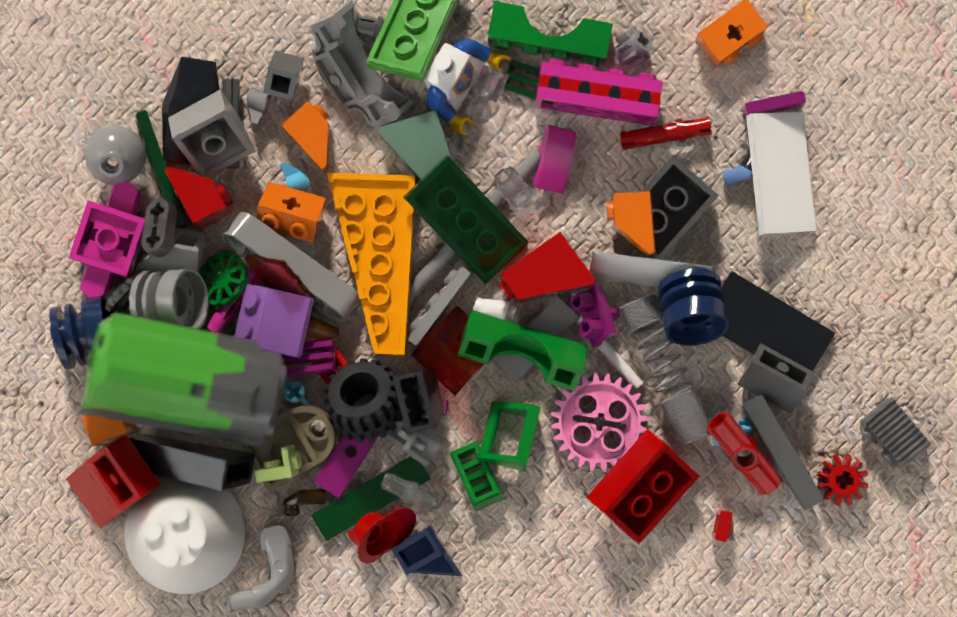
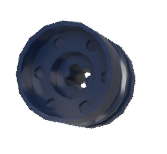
M701 268L681 270L668 275L660 282L658 293L661 309L664 312L662 316L666 338L669 341L682 346H696L717 340L727 332L729 323L725 303H723L724 297L720 276L714 271Z
M103 296L82 300L81 315H78L74 306L70 303L65 304L64 312L59 306L50 309L49 319L52 343L61 364L66 370L75 368L76 360L81 366L87 365L88 350L91 351L98 324L111 316L105 309L107 302Z

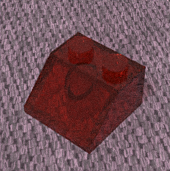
M459 306L453 309L422 340L411 354L425 369H434L437 380L454 396L485 365L484 363L458 356L463 332L469 318Z

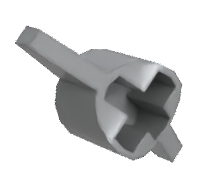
M264 87L259 90H251L247 95L246 107L249 111L251 124L258 126L262 116L266 113L273 96L263 93Z

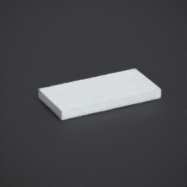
M803 112L753 113L746 115L759 235L816 231Z

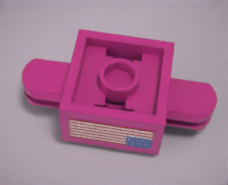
M129 182L113 186L107 206L87 201L69 259L86 265L80 287L82 292L90 298L97 296L105 298L110 292L115 274L130 278L135 273L143 249L142 235L145 218L135 216L141 199V193L137 187Z

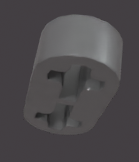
M163 198L154 199L147 207L142 235L143 249L155 257H163L172 249L177 220L176 207Z

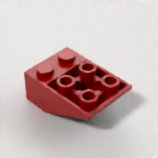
M126 434L98 451L66 478L100 528L161 485Z

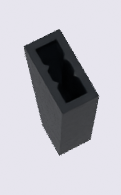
M146 434L130 437V441L155 475L220 491L251 483L254 453Z

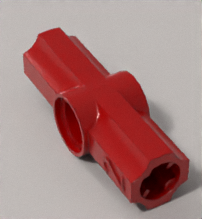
M728 411L725 413L720 412L713 417L707 425V430L732 459L735 469L746 476L761 496L764 494L769 495L775 491L782 482V477L757 448L755 440L743 431ZM742 451L751 452L749 455L743 457L738 455Z

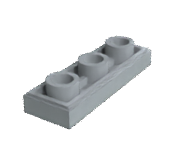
M460 267L458 271L453 269L443 282L446 285L445 289L440 295L435 293L425 306L428 310L422 319L417 317L409 326L408 333L410 335L408 341L417 348L421 347L473 276L468 270Z

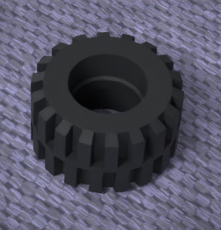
M361 358L358 363H355L354 360L349 361L348 366L343 367L341 365L337 368L338 373L336 375L331 374L328 378L330 384H325L324 392L326 395H323V402L337 431L340 434L343 433L345 438L351 440L354 437L355 441L360 443L364 439H367L368 442H374L375 437L380 436L382 439L387 436V431L391 430L393 432L397 428L396 422H401L403 419L392 377L395 374L385 363L381 365L379 360L376 359L368 362L367 358ZM369 394H377L370 403L360 407H353L359 398Z

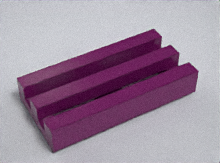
M799 91L747 102L741 109L743 119H746V115L753 113H775L799 108L806 103L804 92Z
M333 340L304 343L302 353L328 350V352L301 355V358L285 357V355L280 354L285 364L328 360L327 364L286 368V377L336 372V343Z

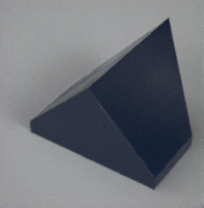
M432 525L391 549L406 575L422 573L462 576Z

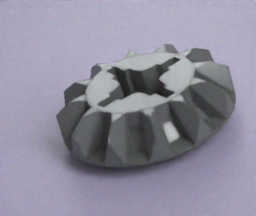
M138 274L126 279L108 298L105 309L110 314L121 313L129 307L131 285Z

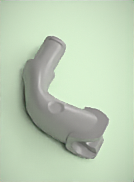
M284 523L267 526L261 531L260 535L262 551H266L271 567L270 580L260 585H254L250 590L226 595V602L230 613L254 607L257 610L262 609L288 586L293 576V541L289 528Z

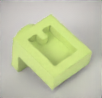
M294 444L281 448L283 464L281 459L263 462V468L255 470L256 483L299 475L302 460L299 451H295Z

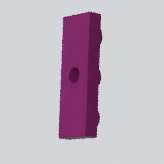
M343 435L313 482L340 498L378 437H375L374 442H368L367 439H364L360 443L356 442L354 437L349 440ZM350 445L355 446L357 449V454L354 457H349L346 454V449Z

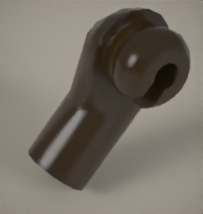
M306 489L286 497L282 503V506L284 505V515L298 516L300 514L299 505L325 504L326 493L324 489Z

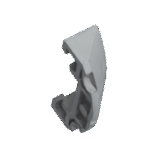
M351 0L312 25L311 34L314 35L316 46L312 49V54L321 78L325 81L329 91L336 100L350 113L357 111L362 114L367 124L378 127L395 121L414 102L412 98L404 95L389 84L377 70L367 67L366 61L368 57L361 46L356 32L354 20L355 5Z

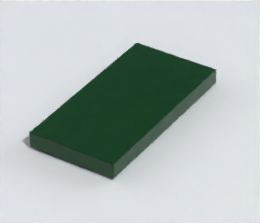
M447 155L403 197L485 284L529 243Z

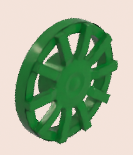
M220 251L212 257H208L206 259L207 262L199 272L206 283V287L213 286L208 291L209 304L216 307L228 306L235 302L245 290L248 281V267L244 259L234 252ZM230 257L226 266H224V259ZM236 259L239 265L230 269L231 265ZM217 261H219V267L215 265ZM241 270V277L237 279L236 272ZM206 277L211 278V280L206 282ZM235 284H238L237 289L234 292H232L231 289L235 286ZM217 290V296L215 301L212 300L211 297ZM222 292H227L229 297L222 300Z

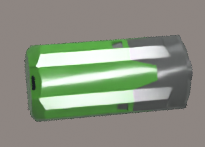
M115 313L98 324L87 362L80 413L263 447L267 436H271L274 430L285 383L286 366L280 353L260 349L255 340Z

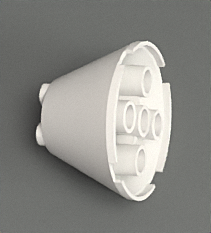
M161 477L158 479L161 485L132 505L128 511L124 528L127 554L137 572L146 581L159 589L177 594L205 591L224 580L240 560L246 535L243 512L236 498L228 489L220 491Z

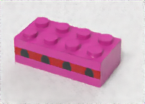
M548 59V63L542 62L534 108L653 126L658 118L663 81L656 80L657 76L653 74L639 73L638 77L626 75V71L610 68L608 72L596 71V66L590 64H578L577 68L566 66V62L563 60ZM542 100L551 101L554 103L553 105H550L542 102Z

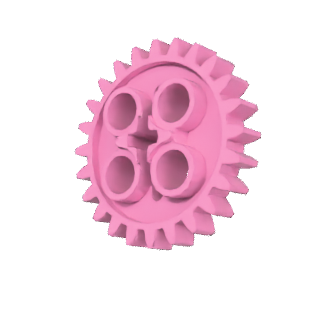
M597 373L593 374L592 382H588L587 378L582 376V385H577L575 391L571 393L566 390L561 391L562 395L566 398L564 402L560 400H555L554 402L561 409L560 412H551L553 417L558 418V423L550 425V428L559 429L560 432L553 437V440H563L564 443L558 450L564 451L569 449L570 453L567 460L570 461L577 456L579 458L578 467H581L585 461L589 462L590 471L594 470L596 463L600 464L603 472L606 471L607 463L609 462L614 467L618 462L617 460L622 458L639 439V434L647 430V428L641 426V422L648 420L649 417L640 415V411L647 406L646 404L637 405L635 402L641 396L640 393L632 396L629 394L632 384L624 388L620 387L621 377L614 383H610V374L608 373L603 381L599 380ZM589 396L594 399L596 407L592 413H584L580 410L579 401L582 397ZM614 401L621 402L625 407V414L620 419L613 418L609 413V406ZM599 414H603V420L623 423L626 425V429L604 426L600 431H597L595 424L574 421L573 416L597 418ZM578 426H585L590 431V439L586 443L581 444L574 439L573 433ZM609 431L616 432L620 437V443L614 449H610L604 444V436Z

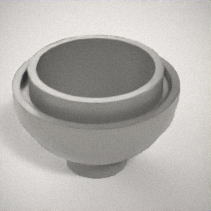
M110 125L98 129L91 135L85 147V161L90 173L99 181L109 185L122 184L132 181L141 173L146 161V150L142 140L135 132L123 126ZM107 158H116L118 164L115 166L110 165Z

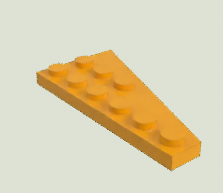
M326 173L374 354L377 356L406 357L415 210L403 197L417 184V177L415 175Z

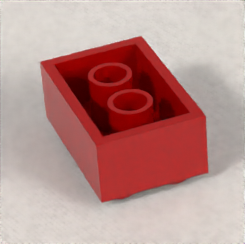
M647 429L586 498L639 545L700 476L665 442Z

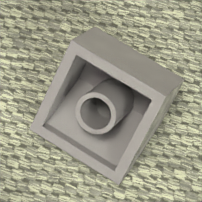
M221 89L168 118L173 141L202 177L207 178L255 152V148L236 110Z

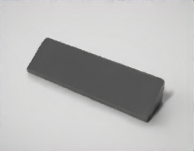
M758 395L747 400L742 406L803 510H807L822 502V494L762 395Z

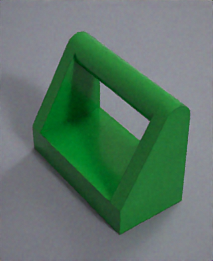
M492 401L478 460L525 472L541 407L523 403ZM501 412L525 417L516 456L492 454Z

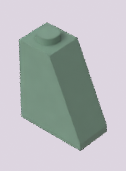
M436 110L379 127L381 138L419 180L446 155L451 158Z

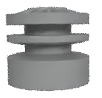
M194 269L143 271L136 276L131 285L129 294L131 316L200 329L207 318L209 309V295L206 283L201 274Z

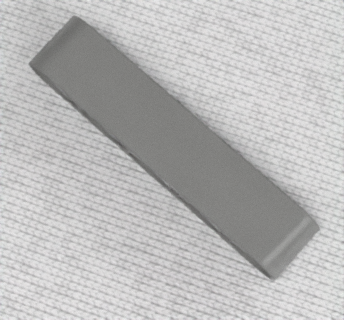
M241 211L223 234V240L228 246L294 294L314 298L313 307L334 322L344 323L360 300L358 292L247 212Z

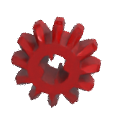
M846 454L843 457L842 463L838 455H833V466L828 461L822 462V466L827 472H817L816 476L825 478V482L819 483L816 486L818 489L828 488L823 494V498L828 500L834 495V505L839 506L842 498L846 505H852L851 494L855 498L861 499L863 495L857 490L858 487L868 488V483L860 482V478L866 477L868 472H857L862 462L856 460L851 464V455ZM843 472H845L846 475L844 477L849 478L848 484H842L841 488H839L838 485L840 483L836 482V476H842Z

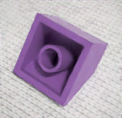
M247 284L234 336L255 340L260 349L301 358L314 298Z

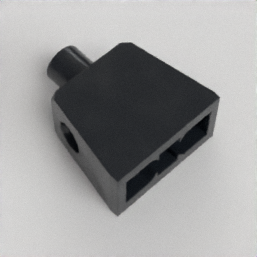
M422 369L392 376L406 433L437 427L444 412V406L434 369Z

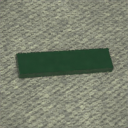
M147 110L137 112L135 122L145 146L161 197L176 207L177 220L175 228L183 229L186 222L174 187L165 172L167 167Z
M410 456L311 516L324 539L328 541L355 525L365 514L377 512L431 480L423 464Z

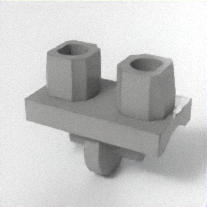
M403 419L401 422H396L397 428L393 432L391 430L387 431V436L384 438L428 467L444 441L426 429L406 433Z

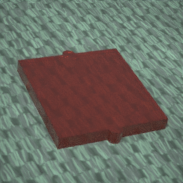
M248 254L244 260L255 271V275L260 277L268 288L301 296L309 295L310 291L300 280V276L295 274L284 260Z

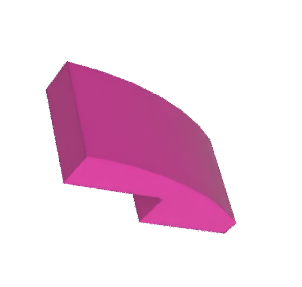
M547 124L538 151L541 159L533 181V185L536 188L561 194L564 193L573 159L576 140L575 131Z

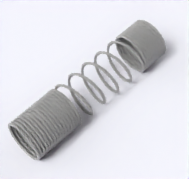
M652 293L620 307L619 310H621L630 334H640L662 328L636 345L637 349L669 342L646 356L642 363H652L675 357L652 371L648 375L649 378L682 371L655 388L654 392H664L689 385L660 403L664 411L663 413H665L666 419H668L669 427H671L672 433H674L673 435L678 447H683L711 435L707 430L709 420L706 417L707 414H705L702 403H700L701 400H699L696 389L689 390L693 383L687 382L660 389L687 371L686 368H679L655 374L679 359L681 356L679 353L647 360L673 343L667 339L640 346L665 330L663 324L636 331L663 319L660 305H658L659 302H657L655 294Z

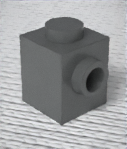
M275 50L268 67L263 93L293 100L304 58Z

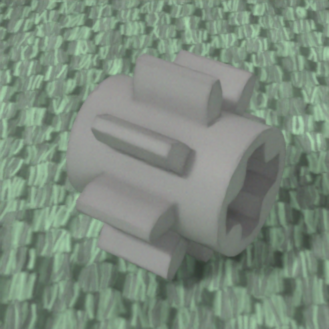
M630 28L616 37V41L619 44L615 47V54L623 64L628 65L631 63L633 68L651 58L648 51L652 48V42L645 32H635L634 28Z

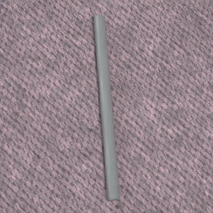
M534 149L488 198L497 209L538 168L541 159L538 151ZM447 244L412 279L409 305L455 257L456 253Z

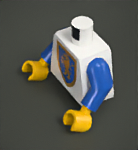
M470 38L458 41L454 46L445 43L434 58V62L424 79L428 90V106L433 111L436 110L446 122L450 121L451 131L462 135H467L463 131V124L473 126L474 122L471 118L456 115V112L482 70L484 62L487 61L491 68L503 73L505 70L499 68V62L503 58L511 61L509 56L496 50L491 52L490 48Z

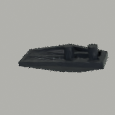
M181 56L162 103L164 161L192 165L173 141L168 118L219 90L217 64L215 61Z

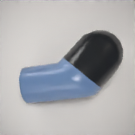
M750 153L745 155L737 168L723 172V179L727 186L753 178Z

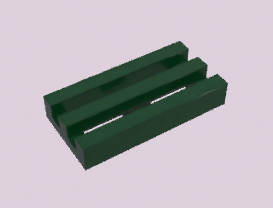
M511 59L501 89L535 100L536 93L509 84V82L513 79L537 88L538 81L513 71L516 68L539 77L540 69ZM542 100V102L550 105H553L554 103L551 101Z

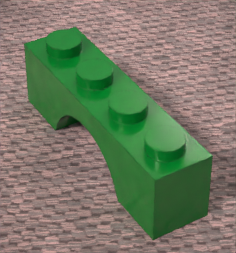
M494 1L488 31V42L493 43L492 46L497 49L510 50L512 46L522 48V53L539 56L540 52L552 54L551 58L569 61V58L580 59L581 64H590L598 67L599 63L605 64L613 24L583 18L580 24L570 33L562 36H548L532 27L526 17L523 6Z
M471 310L463 332L458 356L488 364L492 359L501 355L520 356L531 361L539 368L546 383L575 391L584 370L588 346Z

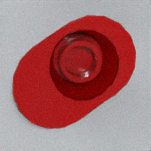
M406 507L398 508L387 515L370 512L362 516L348 534L350 540L358 547L357 551L360 561L366 564L372 563L403 542L415 527L416 514L412 509Z

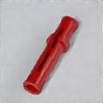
M706 116L682 121V118L675 119V123L624 132L620 131L619 133L622 150L625 151L627 149L678 140L679 143H683L689 138L712 135V130L710 129V118Z

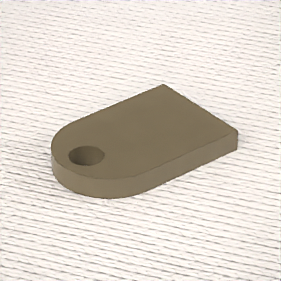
M304 405L293 408L276 418L273 433L271 436H267L263 447L241 445L245 452L255 454L253 466L258 470L264 467L263 462L281 459L283 464L281 448L294 444L295 451H299L301 455L302 467L299 469V475L325 461L331 455L337 442V430L328 413L316 406ZM315 420H321L326 425V433L323 437H317L312 432L311 427ZM299 475L291 478L265 481L263 483L270 493Z

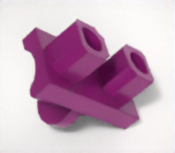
M594 284L588 290L578 292L570 298L572 310L581 312L583 318L578 327L580 335L583 338H589L592 347H599L604 340L617 334L614 321L620 317L618 308H609L602 285Z

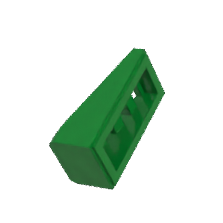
M478 441L450 452L475 511L503 499L487 462L476 458L461 465L460 460L476 453L478 457L480 451ZM479 465L482 466L483 469L466 476V471ZM485 476L487 477V481L471 487L470 483ZM489 488L492 489L491 492H488L482 496H479L477 498L475 496L476 494L483 492Z

